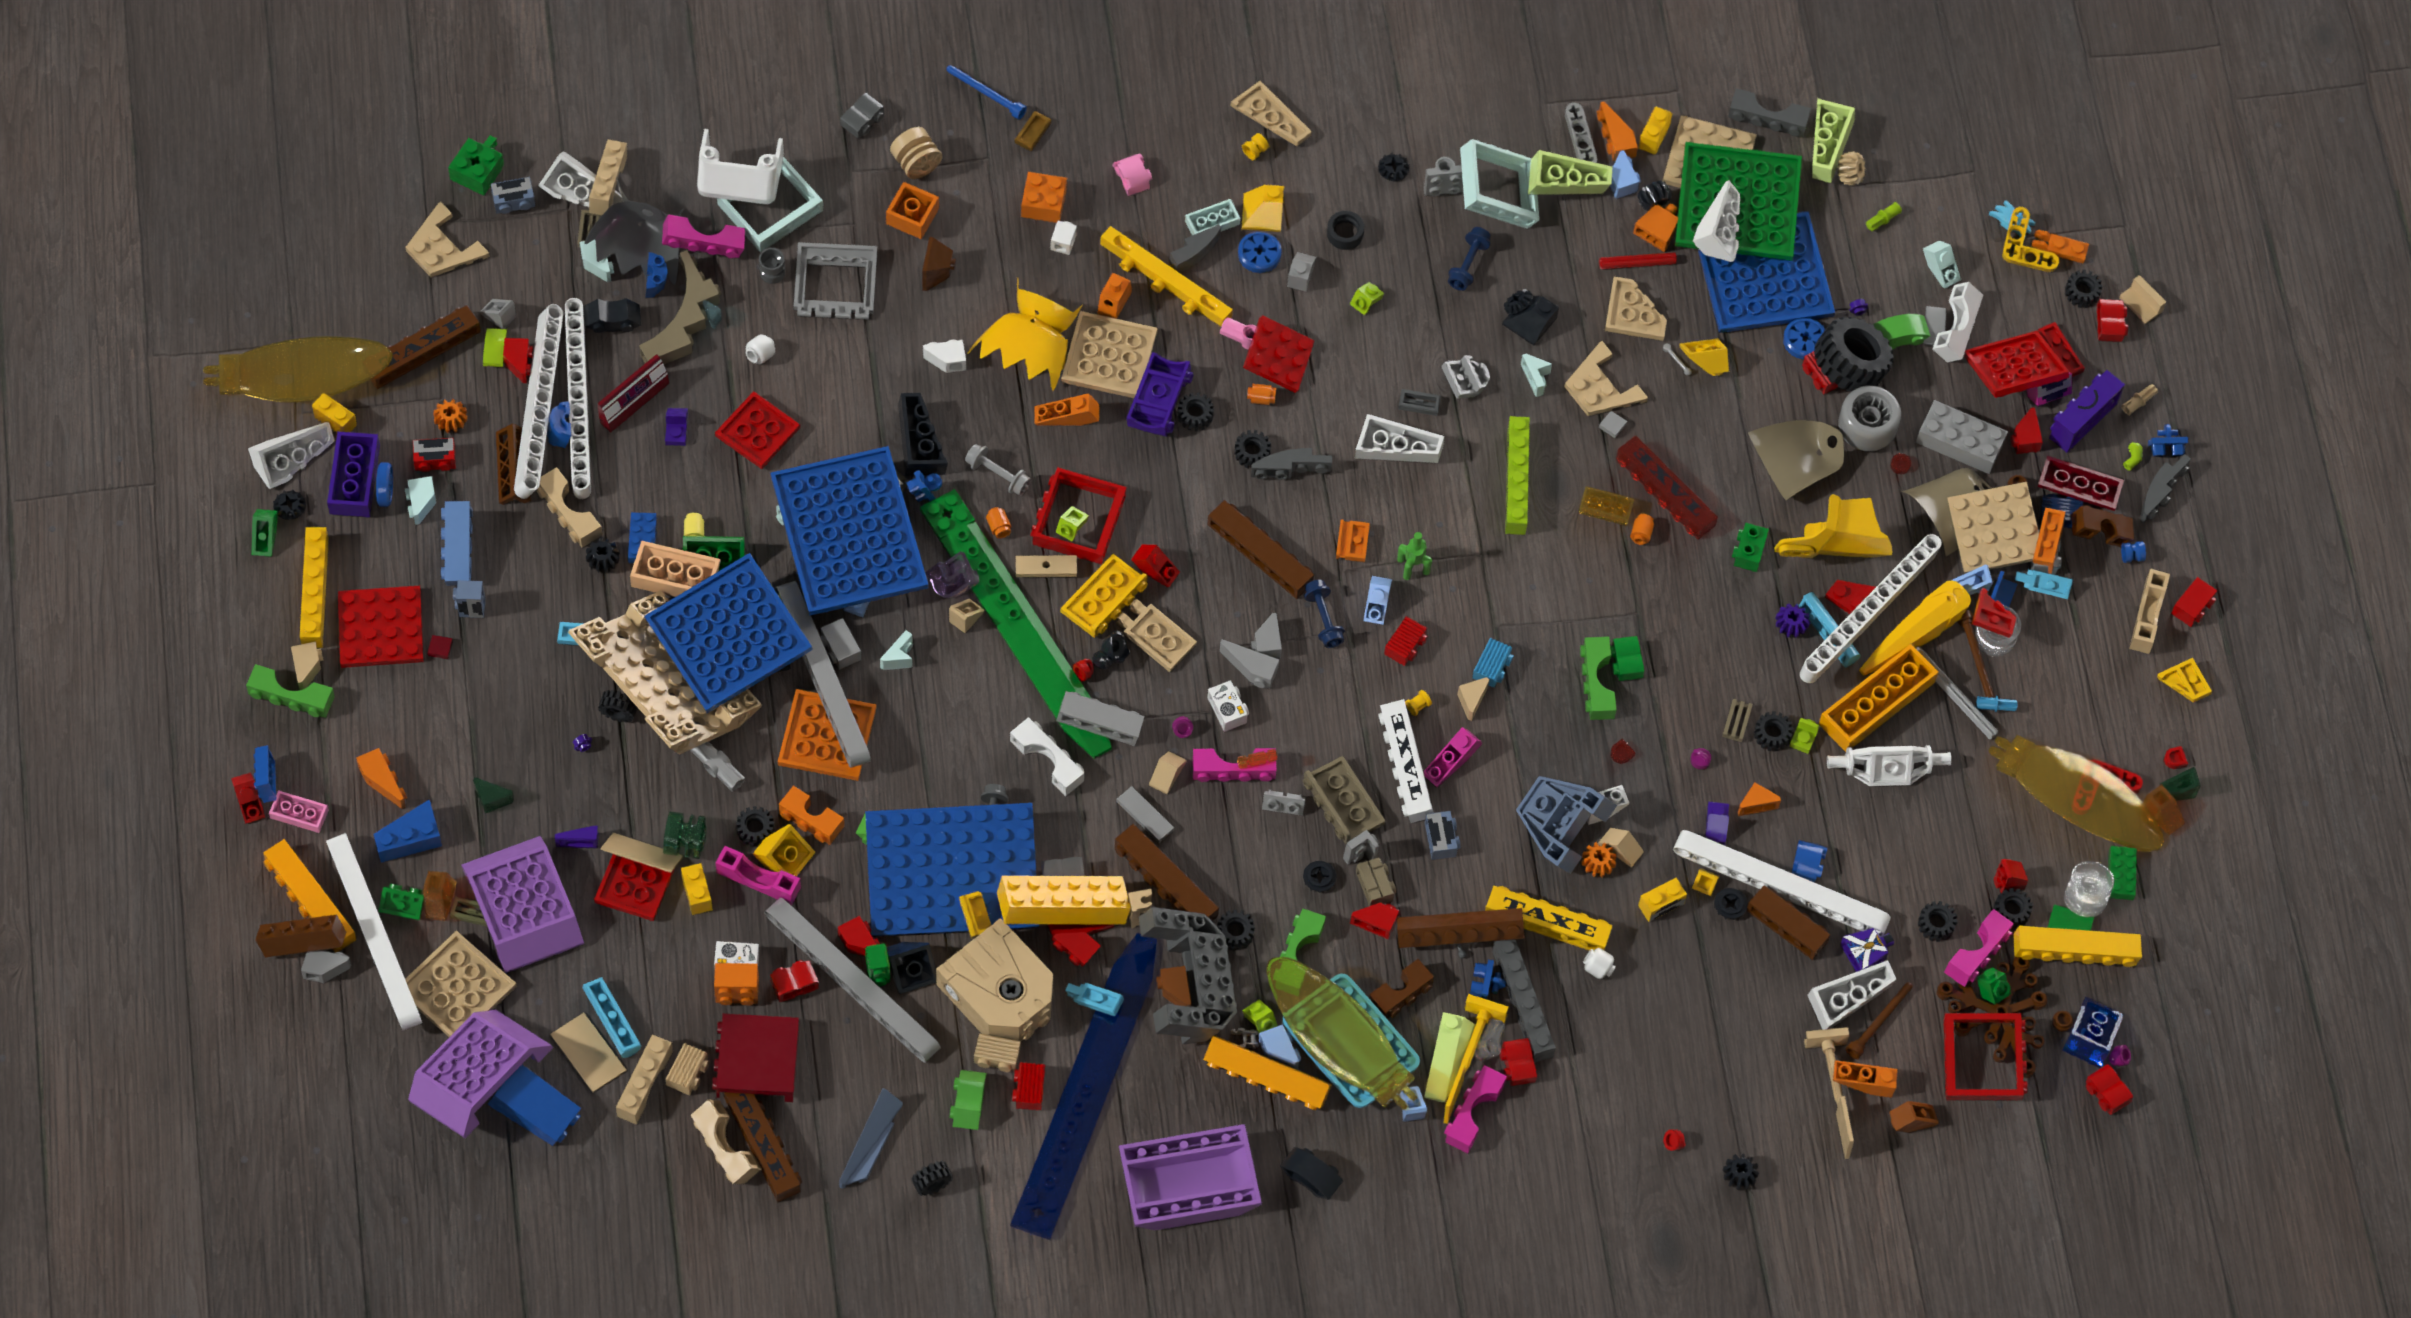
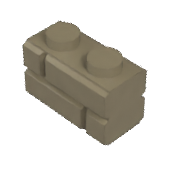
M1378 857L1357 864L1356 874L1368 905L1392 902L1394 893H1396V887L1393 881L1389 882L1387 877L1389 870L1386 863L1382 864L1381 859Z

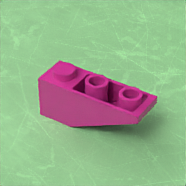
M1462 727L1424 770V776L1436 787H1439L1482 745V742L1468 729Z

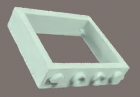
M1471 139L1460 148L1465 209L1526 229L1539 221L1537 194L1528 195L1531 158ZM1477 158L1518 172L1521 208L1479 194Z
M783 158L781 168L782 174L808 202L758 235L730 204L733 200L717 198L719 207L737 227L745 228V236L760 253L823 211V200L785 158Z

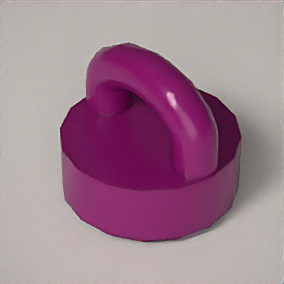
M1178 717L1174 720L1172 729L1177 737L1186 738L1192 734L1193 724L1187 717Z
M1704 748L1694 749L1690 762L1696 769H1706L1710 765L1711 754Z
M2126 1045L2116 1046L2109 1056V1061L2112 1065L2125 1066L2131 1060V1053Z

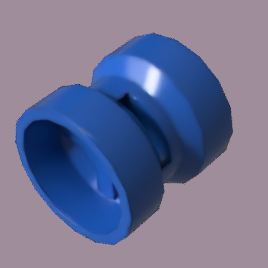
M2140 541L2135 544L2122 543L2121 556L2123 562L2129 563L2132 560H2137L2138 562L2145 561L2146 548L2144 542Z

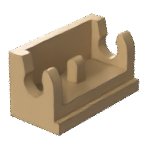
M1151 889L1128 893L1131 906L1128 914L1131 928H1136L1137 925H1140V914L1145 913L1151 908Z

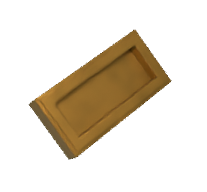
M1034 111L1015 138V144L1032 152L1050 126L1051 119Z

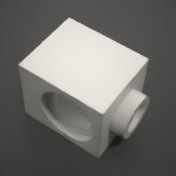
M1057 221L1051 238V250L1070 255L1076 238L1077 226L1067 221Z

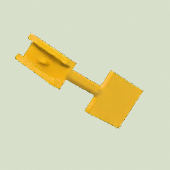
M1468 994L1465 1011L1477 1014V1023L1445 1105L1444 1123L1448 1124L1464 1082L1465 1072L1470 1067L1485 1024H1488L1489 1019L1505 1023L1508 1015L1506 1014L1508 1006Z

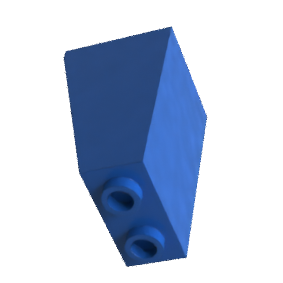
M523 1064L502 1084L488 1103L490 1107L552 1146L556 1141L561 1143L568 1134L565 1131L570 1124L573 1127L580 1118L577 1114L581 1109L579 1106Z

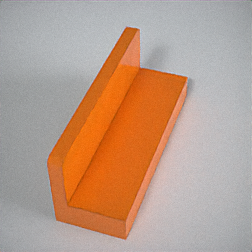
M2045 508L2033 557V563L2049 566L2048 574L2053 572L2065 520V511Z

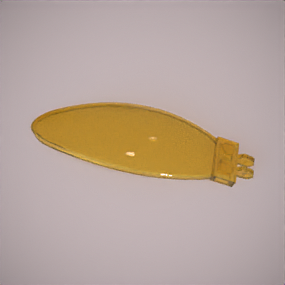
M334 336L291 339L258 347L240 355H219V365L205 366L203 368L205 374L219 373V377L205 378L203 384L207 386L219 385L220 395L242 393L251 397L277 402L317 400L323 393L330 397L370 380L388 366L393 355L391 350L383 344L366 339Z
M2016 735L2012 743L1999 736L1995 739V743L2006 750L2005 753L2000 748L1994 746L1989 748V753L2000 759L1996 765L1997 770L2016 778L2035 798L2071 823L2104 839L2126 847L2137 848L2139 851L2152 852L2163 846L2164 838L2162 831L2143 802L2120 779L2095 762L2062 749L2035 745V743L2019 735Z
M1274 957L1268 961V982L1284 1019L1303 1047L1323 1067L1343 1081L1369 1092L1384 1108L1394 1100L1400 1108L1405 1110L1408 1107L1407 1103L1398 1096L1402 1091L1410 1100L1415 1101L1417 1099L1415 1093L1408 1087L1415 1080L1414 1076L1398 1062L1396 1054L1382 1030L1356 1000L1331 980L1299 961L1288 957Z

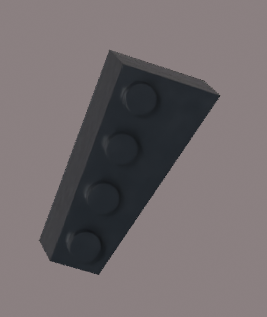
M901 393L898 409L905 476L914 475V472L918 470L923 475H945L948 462L943 455L942 446L938 442L935 434L936 431L930 421L922 394Z

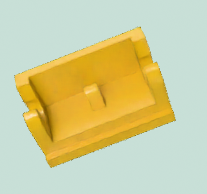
M979 891L959 897L971 939L978 937L991 926L982 893Z

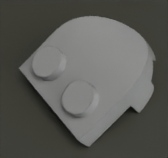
M1465 355L1461 360L1447 361L1441 366L1456 399L1479 395L1490 379L1487 367L1483 363L1478 364L1473 360L1472 356Z

